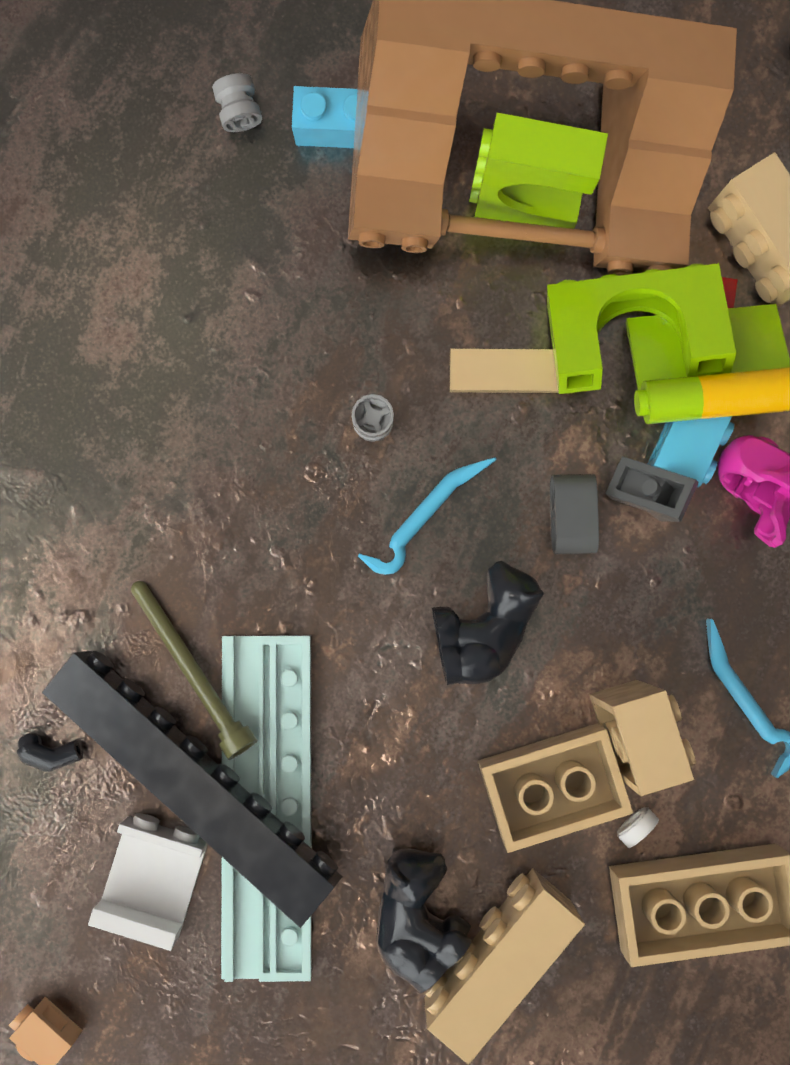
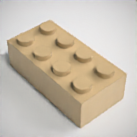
M777 844L609 866L620 949L631 967L790 946V853Z
M534 868L527 875L522 873L516 877L507 890L509 897L499 909L496 906L492 907L481 920L479 925L481 930L472 940L464 956L451 966L432 987L424 992L426 995L424 1001L427 1030L468 1065L585 925L572 901Z

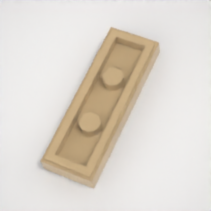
M450 349V392L558 393L553 349Z

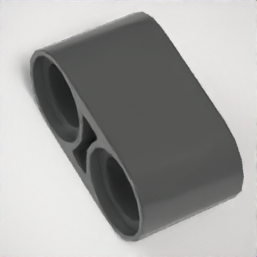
M595 474L551 475L550 517L551 542L554 554H591L598 552V490Z

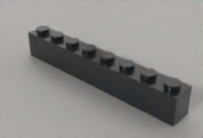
M98 651L73 653L42 693L301 928L343 877L337 872L338 866L333 859L324 852L318 851L316 853L304 842L305 837L296 826L290 822L283 823L272 814V807L265 798L255 792L250 794L238 783L240 781L239 776L230 767L221 763L218 765L206 754L208 749L199 739L192 735H184L174 726L176 720L169 712L161 707L154 708L143 698L145 693L140 686L129 679L123 680L112 670L114 665L105 655Z

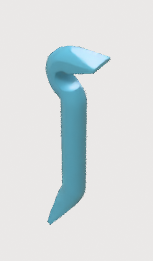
M496 457L470 464L448 473L393 534L389 547L393 549L395 557L391 562L384 563L380 559L359 554L358 557L375 573L387 575L399 571L405 562V546L458 486L466 483L497 460Z
M706 619L709 655L714 672L760 736L771 744L783 741L785 744V751L779 756L771 772L773 777L779 778L790 769V732L785 729L775 728L730 666L714 620Z

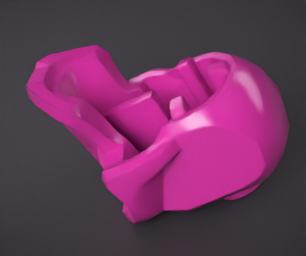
M754 435L738 437L731 441L720 455L717 466L719 479L728 492L736 498L743 499L751 510L760 515L754 528V534L769 547H778L787 538L786 530L790 519V453L780 449L773 440L766 437Z

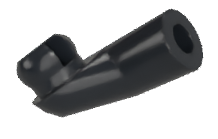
M29 733L23 735L17 743L19 749L16 753L21 762L45 772L62 768L83 759L81 747L76 740L52 749L42 745V739L37 734Z

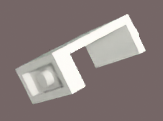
M137 813L134 817L128 816L119 824L117 833L122 834L102 899L93 908L88 926L171 951L179 939L208 844L202 838H199L200 836L189 827L176 826L175 830L160 826V820L153 816Z

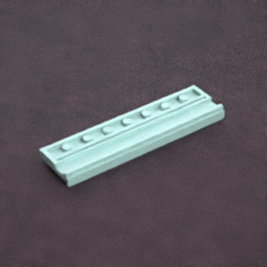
M311 635L222 636V702L234 721H240L243 727L249 726L258 740L248 750L231 760H228L222 751V764L230 767L239 776L240 781L238 783L250 794L255 792L265 798L272 807L271 813L281 822H290L303 833L305 837L304 842L312 849ZM222 857L221 979H225L224 982H233L234 979H259V982L311 981L312 915L301 928L298 927Z

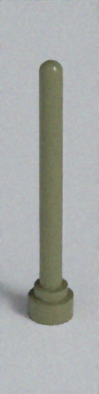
M143 581L134 582L131 586L133 596L221 731L218 737L222 741L219 746L228 760L242 754L258 741L249 726L243 727L240 721H234L147 584Z

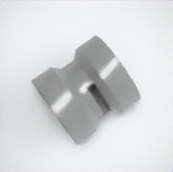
M235 73L226 75L214 82L212 88L216 102L221 104L222 107L219 116L224 130L228 132H242L252 129L261 123L263 119L259 104L254 102L252 98L255 94V88L250 75Z
M370 394L357 400L353 406L351 417L354 430L359 437L366 441L375 442L389 435L393 428L394 412L387 399L380 395Z

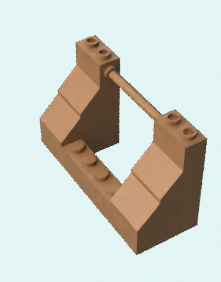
M373 0L360 42L348 240H357L359 245L367 248H381L385 244L402 245L401 249L406 252L422 253L426 252L427 248L432 249L439 238L445 236L447 231L590 248V252L594 253L593 267L607 268L609 274L619 276L632 274L633 271L644 272L650 269L669 270L685 268L689 265L691 214L710 165L712 149L734 91L737 28L555 0ZM467 65H473L475 69L483 72H492L498 69L517 71L520 76L526 78H537L542 75L560 77L562 81L570 84H580L586 81L603 83L601 132L608 133L600 180L598 182L596 227L592 231L452 215L448 213V209H442L444 181Z

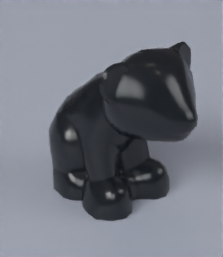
M501 560L496 562L487 571L488 611L480 615L477 619L465 620L459 619L458 615L450 607L432 608L441 664L447 685L489 682L506 670L522 642L528 621L544 595L535 578L511 567Z
M393 848L392 855L386 865L384 892L378 911L377 947L384 964L395 975L410 983L419 993H423L432 987L448 968L464 956L472 942L467 937L471 925L457 915L441 920L428 912L425 906V902L438 887L447 872L445 858L442 854L412 848L399 850Z

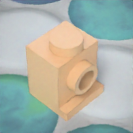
M44 997L35 1009L27 1004L9 1024L15 1031L9 1039L16 1044V1049L23 1058L35 1061L38 1065H56L72 1047L83 1030L48 998Z

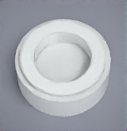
M643 807L632 814L617 831V837L628 848H631L654 829L659 822V818L649 807Z

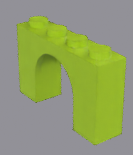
M496 113L493 129L484 128L469 199V202L477 203L474 217L574 229L578 221L582 194L592 195L600 180L608 133Z
M719 263L709 265L691 264L685 268L669 270L650 269L642 273L621 276L609 274L597 279L581 281L563 280L557 284L547 285V309L559 394L601 389L603 367L598 334L611 319L632 311H644L659 315L675 328L681 342L687 377L731 373L737 352Z

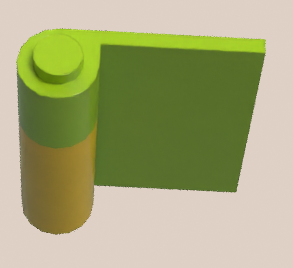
M777 305L728 308L737 352L731 373L690 377L686 375L678 333L667 320L659 315L626 318L625 323L638 387L634 394L636 415L643 416L646 424L790 411V357Z

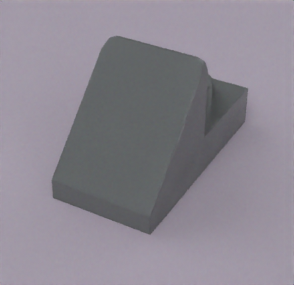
M622 456L605 494L615 501L647 511L659 521L681 522L699 482L696 479Z

